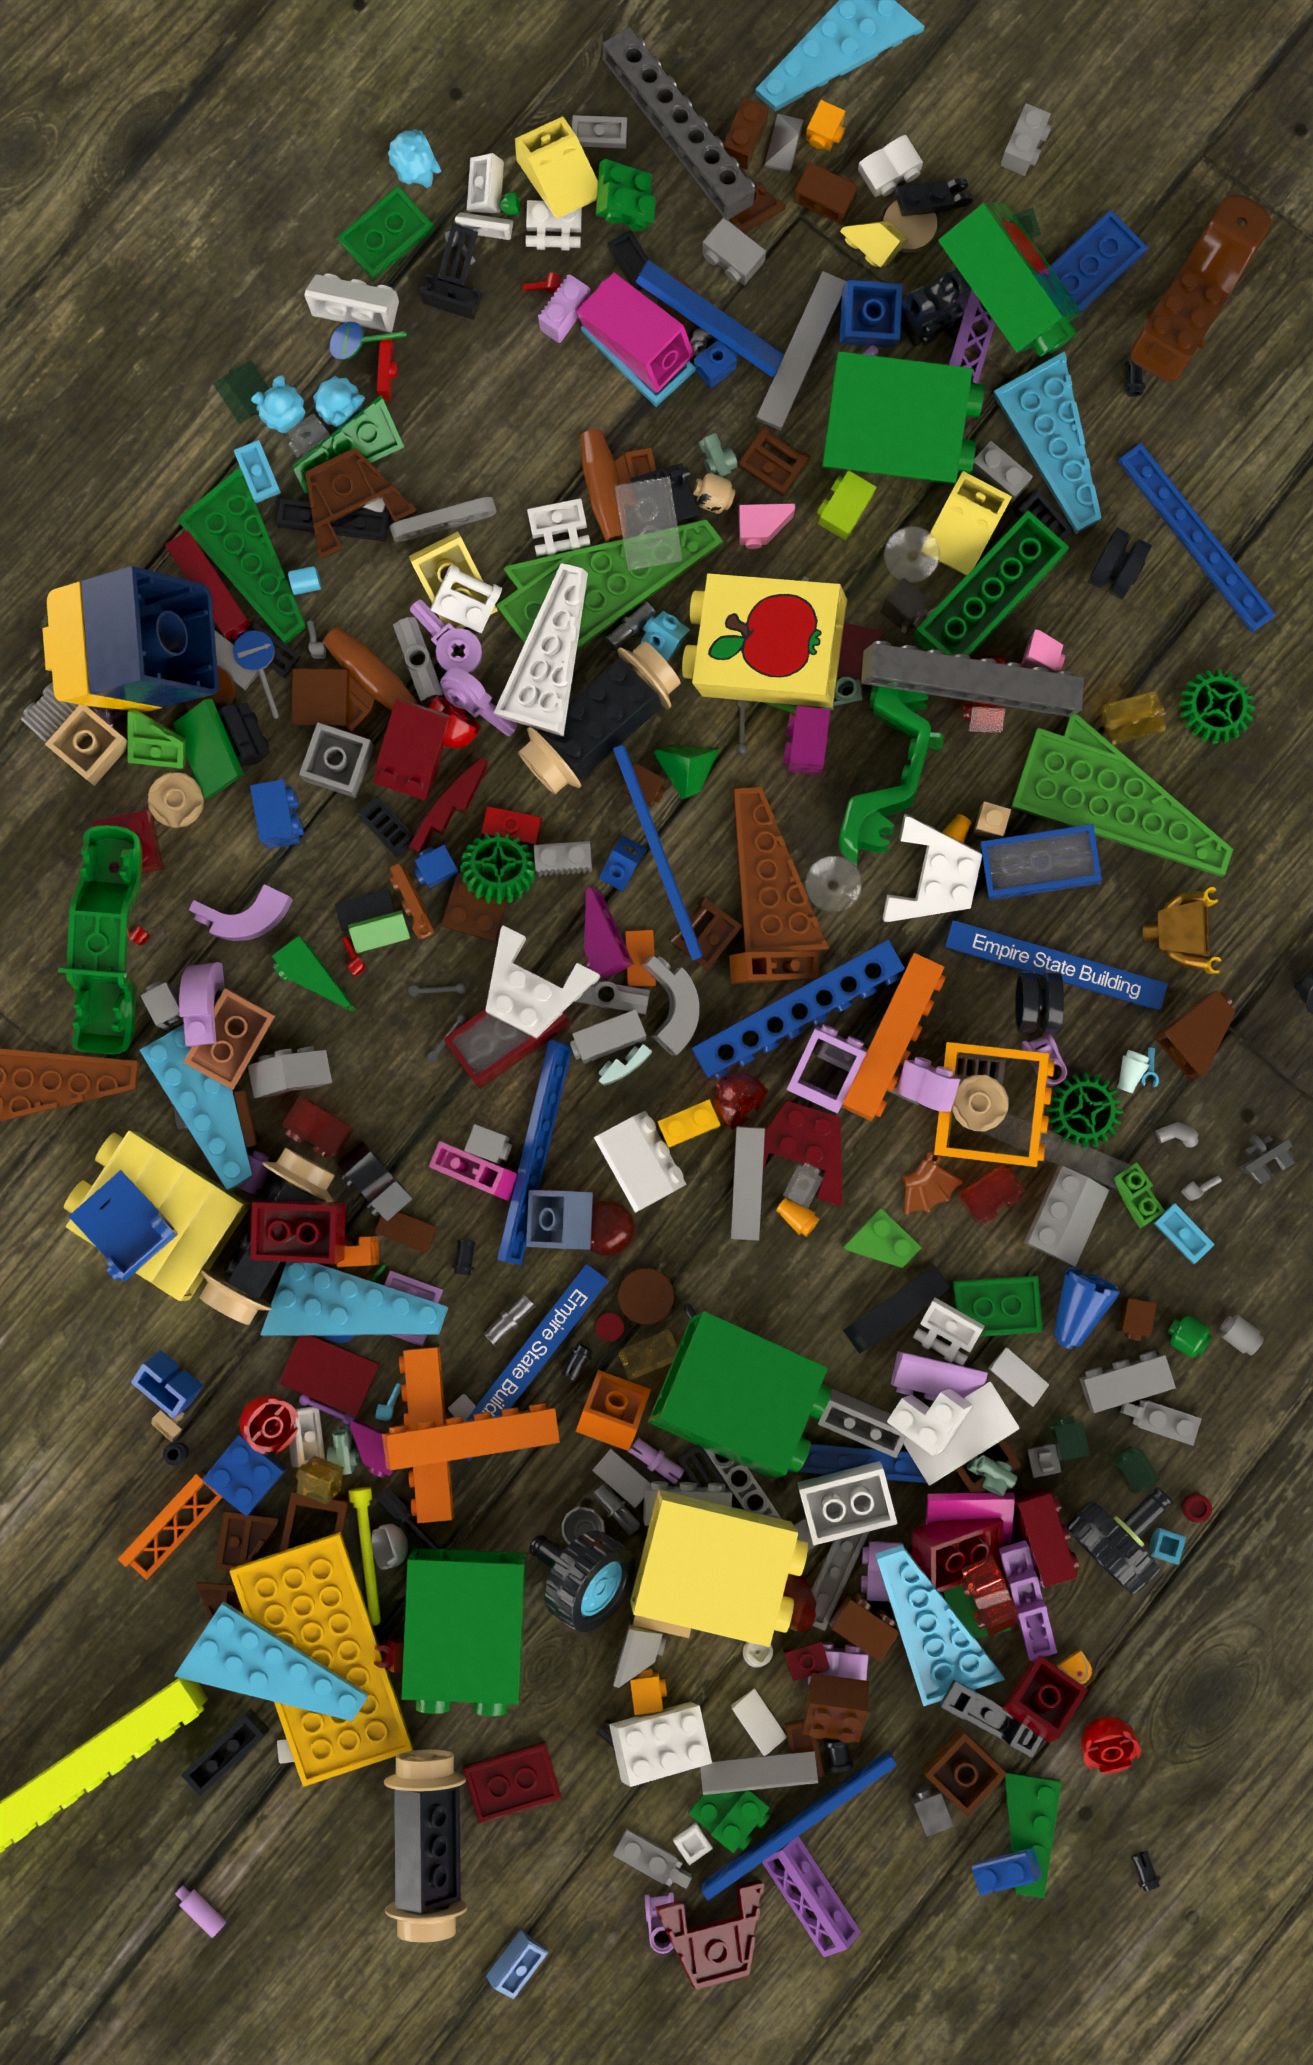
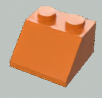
M598 1370L576 1432L629 1451L651 1389Z

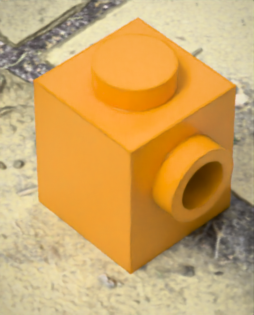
M820 100L807 127L806 141L816 149H826L828 151L831 150L834 142L839 144L845 130L842 127L845 110Z
M646 1668L630 1680L635 1715L662 1712V1697H667L665 1679L659 1678V1671L653 1672L652 1668Z

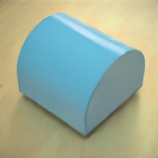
M314 566L289 571L288 576L294 595L321 590L319 573Z
M1157 1528L1152 1535L1148 1554L1163 1561L1179 1565L1186 1537Z

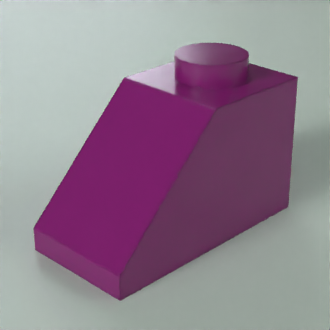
M357 1419L353 1420L350 1428L363 1464L370 1467L368 1471L382 1478H384L385 1474L391 1476L394 1470L386 1469L382 1434L386 1432Z

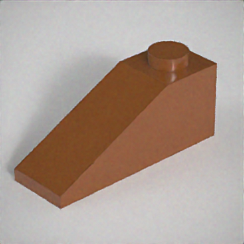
M818 951L744 952L729 956L731 984L815 980L820 978Z

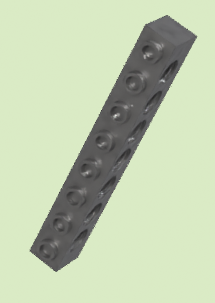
M629 27L603 43V61L724 219L727 221L752 206L755 194L753 181L749 177L744 176L736 159L733 156L730 157L724 150L720 138L710 132L705 119L702 116H698L693 110L689 98L680 93L674 79L670 75L667 76L663 71L658 58L649 53L642 37L636 36Z

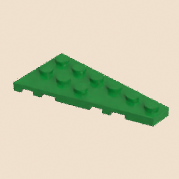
M239 467L180 516L177 521L186 531L189 530L201 549L282 642L287 644L302 632L306 625L257 505Z

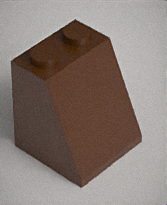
M1216 990L1204 995L1154 1036L1155 1040L1189 1080L1206 1074L1235 1014V1010L1231 1007L1233 1002L1224 992L1220 993Z

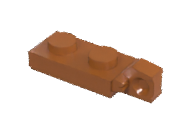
M401 864L390 867L393 874L389 876L394 889L396 891L400 890L405 899L401 901L408 916L413 915L414 917L413 931L419 940L432 936L436 931L406 867Z

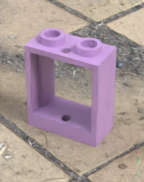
M823 1024L822 1028L816 1025L787 1090L838 1113L866 1055L867 1049L863 1047L864 1043L854 1037L849 1036L848 1039L837 1035L838 1030ZM818 1038L856 1055L838 1096L799 1079Z

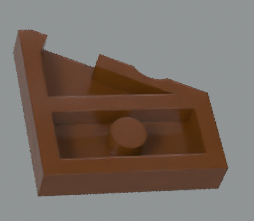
M224 1511L216 1569L230 1571L233 1567L253 1561L280 1522V1518L256 1514L245 1516L241 1512Z

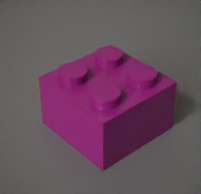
M797 706L795 714L790 713L786 736H791V741H786L783 763L788 764L787 772L820 776L824 766L830 710Z

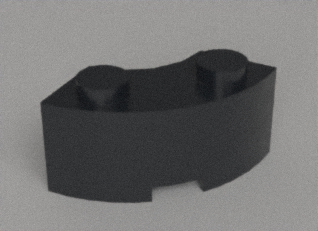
M363 1141L337 1163L343 1171L340 1177L350 1188L355 1185L368 1200L365 1206L375 1217L380 1214L388 1221L413 1199L397 1178L387 1170L384 1163Z

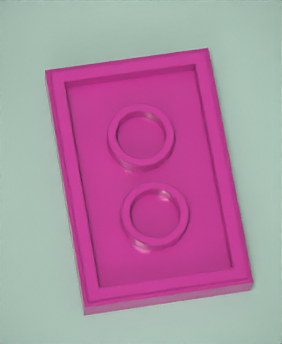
M994 1493L928 1494L926 1525L936 1521L1001 1518L1004 1521L1003 1543H1011L1015 1505L1014 1493H1005L1004 1496Z

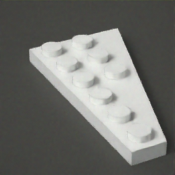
M560 564L495 708L494 714L498 717L564 736L588 573L583 568Z

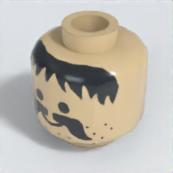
M708 473L704 476L703 480L697 479L692 493L696 495V505L698 507L720 514L723 510L730 508L735 490L732 489L730 480L713 473Z

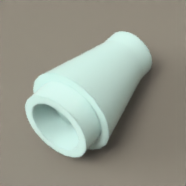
M1128 1050L1126 1056L1123 1055L1117 1088L1133 1093L1138 1082L1149 1067L1147 1063L1150 1057Z

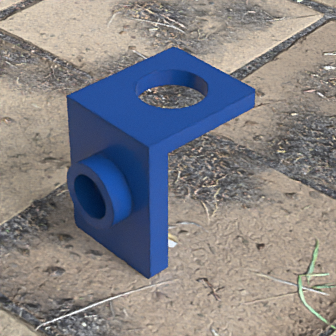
M623 836L612 850L599 879L623 892L637 864L646 853L647 848ZM623 846L632 847L637 853H630Z

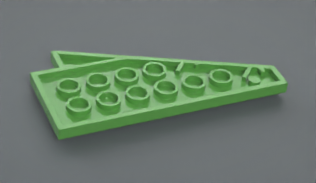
M702 520L509 565L503 568V570L517 590L496 606L525 644L560 564L583 568L588 573L577 643V650H579L723 545V540L707 520Z
M1075 714L1069 717L1063 736L1040 728L1036 729L1011 808L1071 828L1093 824L1095 836L1221 877L1225 876L1233 849L1080 716Z

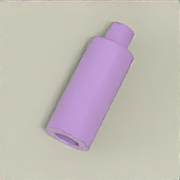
M182 1885L175 1893L182 1901L179 1906L211 1938L226 1924L227 1921L195 1889L190 1892Z

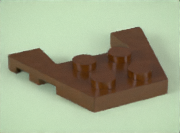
M356 448L305 472L320 560L343 550L330 523L380 498H382L394 523L417 513L416 508Z

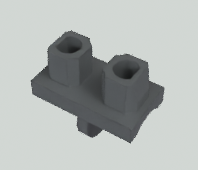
M1254 1134L1249 1138L1252 1146L1247 1148L1245 1152L1249 1157L1255 1153L1259 1155L1239 1168L1243 1174H1249L1257 1184H1263L1273 1177L1266 1166V1163L1272 1159L1280 1171L1295 1163L1289 1150L1293 1146L1289 1139L1285 1141L1281 1140L1267 1149L1266 1146L1273 1143L1272 1138L1268 1135L1260 1139Z

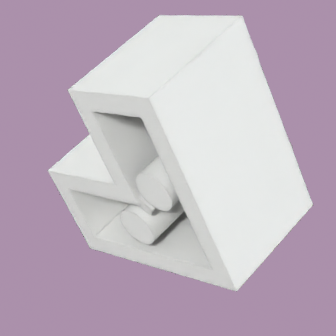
M950 1388L940 1392L930 1408L915 1396L909 1395L900 1400L887 1422L929 1454L935 1456L943 1452L973 1405Z

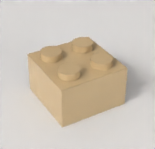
M79 705L45 745L95 786L126 751L128 741L87 706Z

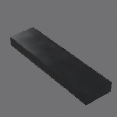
M280 498L276 522L278 528L315 532L310 502ZM358 509L330 524L338 536L386 542L390 514L389 512Z

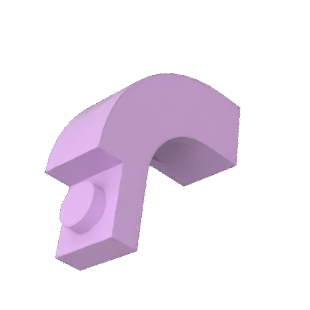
M264 884L254 904L242 913L235 915L223 914L193 900L189 911L196 914L194 920L206 926H209L211 922L213 923L209 931L212 935L225 940L245 941L260 937L276 927L286 915L293 899Z
M222 963L190 965L183 972L180 983L179 1011L180 1017L184 1019L186 1046L217 1044L214 999L216 992H222L225 989Z

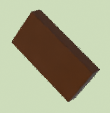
M244 1090L234 1092L246 1149L255 1148L257 1140L247 1094Z
M397 1212L388 1221L381 1216L374 1233L427 1254L438 1227Z
M803 1719L784 1723L790 1753L815 1751L818 1778L824 1777L817 1738L802 1735Z

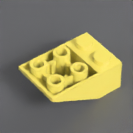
M563 116L515 138L516 160L556 219L597 200L598 180L576 134Z
M963 471L932 528L921 553L967 576L976 566L1012 496Z

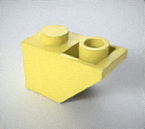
M889 221L845 226L840 231L846 236L845 241L854 249L859 248L866 254L865 259L874 267L879 266L880 268L888 266L908 241V238Z

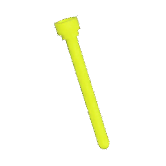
M371 1487L351 1489L348 1492L350 1503H353V1508H356L368 1613L372 1625L377 1626L381 1622L368 1514V1506H370V1500H372Z

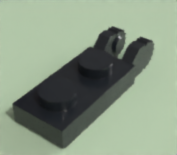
M956 178L948 183L947 181L898 186L894 191L903 217L951 211L955 208L969 206L973 202V197L970 193H959L969 186L965 178ZM956 192L959 193V194H957V195L954 196V197H952V195H951V194L956 193Z

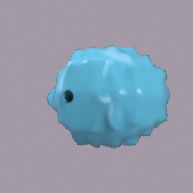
M417 129L412 131L405 130L390 143V150L388 152L389 163L395 169L399 181L406 184H421L425 188L431 187L433 172L438 174L441 172V169L423 132Z
M283 375L278 376L273 380L272 388L264 394L257 392L251 401L258 404L257 410L259 411L260 419L266 423L268 428L277 430L280 433H286L296 429L298 424L304 419V400L295 387L285 384Z
M336 376L322 382L318 391L313 396L319 416L323 418L326 424L334 425L335 427H341L363 410L362 403L365 399L363 395L359 394L357 387L351 384L347 378H338Z

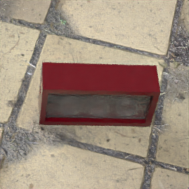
M484 1009L446 1036L444 1040L474 1083L482 1089L571 1025V1022L565 1013L562 1012L563 1014L540 1036L534 1038L488 1014L486 1009Z

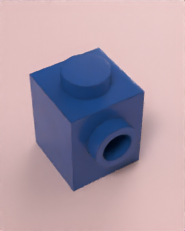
M717 340L694 358L695 371L712 389L736 370L737 353Z
M445 845L435 850L433 847L427 848L418 854L420 858L415 860L418 868L414 869V872L421 884L426 882L429 888L459 873Z

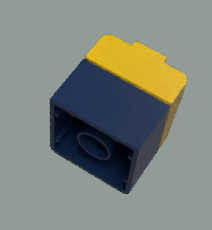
M129 566L53 589L48 594L47 611L49 626L43 628L46 670L52 671L54 696L58 701L84 706L121 710L136 709L140 712H148L214 695L218 692L219 681L212 596L206 585Z

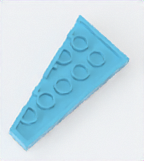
M839 0L755 89V94L771 109L777 111L804 96V93L817 86L819 88L824 86L830 79L838 75L842 76L874 59L880 52L891 46L893 48L898 46L904 39L922 33L925 26L895 0Z
M183 1024L140 1049V1053L227 1192H230L253 1178L233 1091L183 1063L192 1047L186 1046Z
M903 1545L875 1554L923 1706L942 1701L953 1680L973 1690L1005 1680L999 1668Z

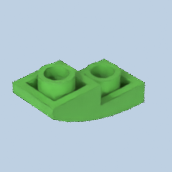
M1137 1162L1114 1177L1119 1193L1139 1228H1142L1165 1212L1149 1189L1153 1184Z

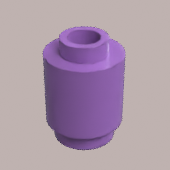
M254 1150L253 1154L247 1153L253 1178L238 1186V1188L251 1194H257L258 1189H262L270 1172L268 1168L262 1165L263 1162H269L270 1157Z

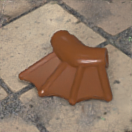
M930 1151L927 1153L926 1158L922 1159L914 1172L903 1175V1183L906 1188L904 1215H908L915 1210H923L929 1213L930 1209L937 1203L950 1201L953 1190L963 1184L962 1179L938 1166L941 1156L934 1155Z

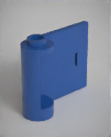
M122 1170L116 1173L68 1216L107 1258L106 1262L109 1266L106 1267V1271L116 1281L120 1278L123 1281H127L178 1235L170 1222Z

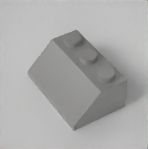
M1058 1166L1023 1243L1076 1267L1109 1189L1067 1167Z

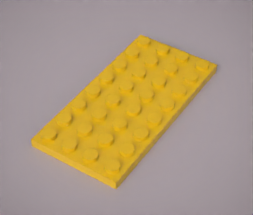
M341 1532L230 1569L229 1572L244 1615L369 1693L368 1698L353 1721L274 1702L303 1787L394 1757L399 1753L413 1750V1744L388 1670L374 1665V1661H382L383 1656L381 1651L375 1650L378 1641Z

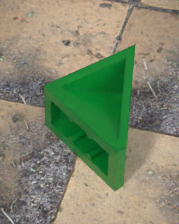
M670 745L657 749L653 753L681 799H685L701 792L719 749Z

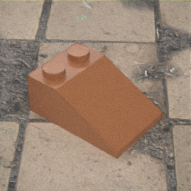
M225 988L214 1007L217 1044L192 1046L183 1063L234 1090L274 1021L276 1014L231 989Z

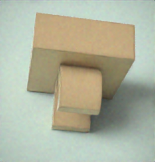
M160 1410L152 1418L151 1424L168 1440L173 1442L180 1435L181 1428L177 1424L184 1418L185 1414L182 1412L173 1419L169 1414L166 1416Z

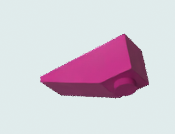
M439 1141L429 1164L430 1168L511 1202L517 1178L516 1173Z

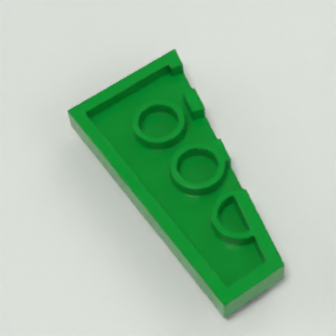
M1006 1771L1007 1775L1004 1777L1011 1852L1033 1847L1042 1877L1036 1882L1014 1887V1891L1016 1894L1045 1898L1062 1782L1058 1779Z

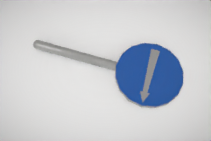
M256 630L248 631L240 635L236 640L233 648L234 658L238 665L245 670L258 671L273 717L277 719L279 715L263 670L273 660L275 654L274 644L265 633Z

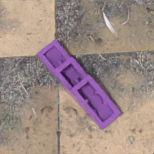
M1026 1540L998 1548L1029 1660L1031 1661L1039 1655L1045 1657L1057 1653L1047 1608L1042 1598L1038 1577L1033 1567Z

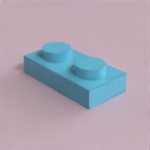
M259 440L233 450L255 503L281 493Z
M1175 1203L1153 1222L1192 1264H1195L1215 1245Z

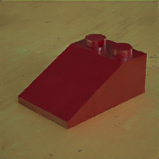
M396 698L378 756L373 783L426 801L436 782L450 715Z
M322 1201L252 1202L250 1260L336 1264L343 1261L345 1254L346 1203Z
M1001 1518L936 1521L913 1529L912 1558L939 1592L1001 1570L1003 1565L998 1548L1003 1547L1004 1521Z

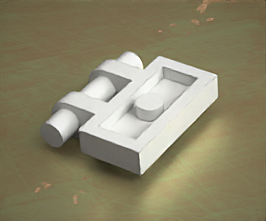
M527 200L526 228L527 231H537V236L526 235V247H537V250H545V247H559L565 251H570V248H581V237L570 236V232H581L582 207L556 219L544 201ZM546 232H562L561 236H546Z
M581 498L527 509L533 539L544 537L545 544L535 546L537 557L543 555L552 556L558 552L574 551L582 547L591 546L589 535L580 537L577 535V530L587 528ZM568 532L569 539L553 542L552 535Z
M934 1298L920 1323L930 1329V1331L926 1333L918 1328L913 1338L921 1342L922 1347L928 1350L932 1348L944 1355V1359L952 1363L954 1361L963 1366L968 1356L958 1351L961 1347L971 1352L985 1326L939 1299ZM937 1335L952 1342L951 1346L937 1339Z

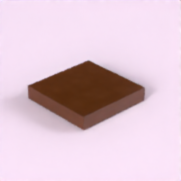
M293 669L292 725L316 726L318 722L327 726H348L349 670Z

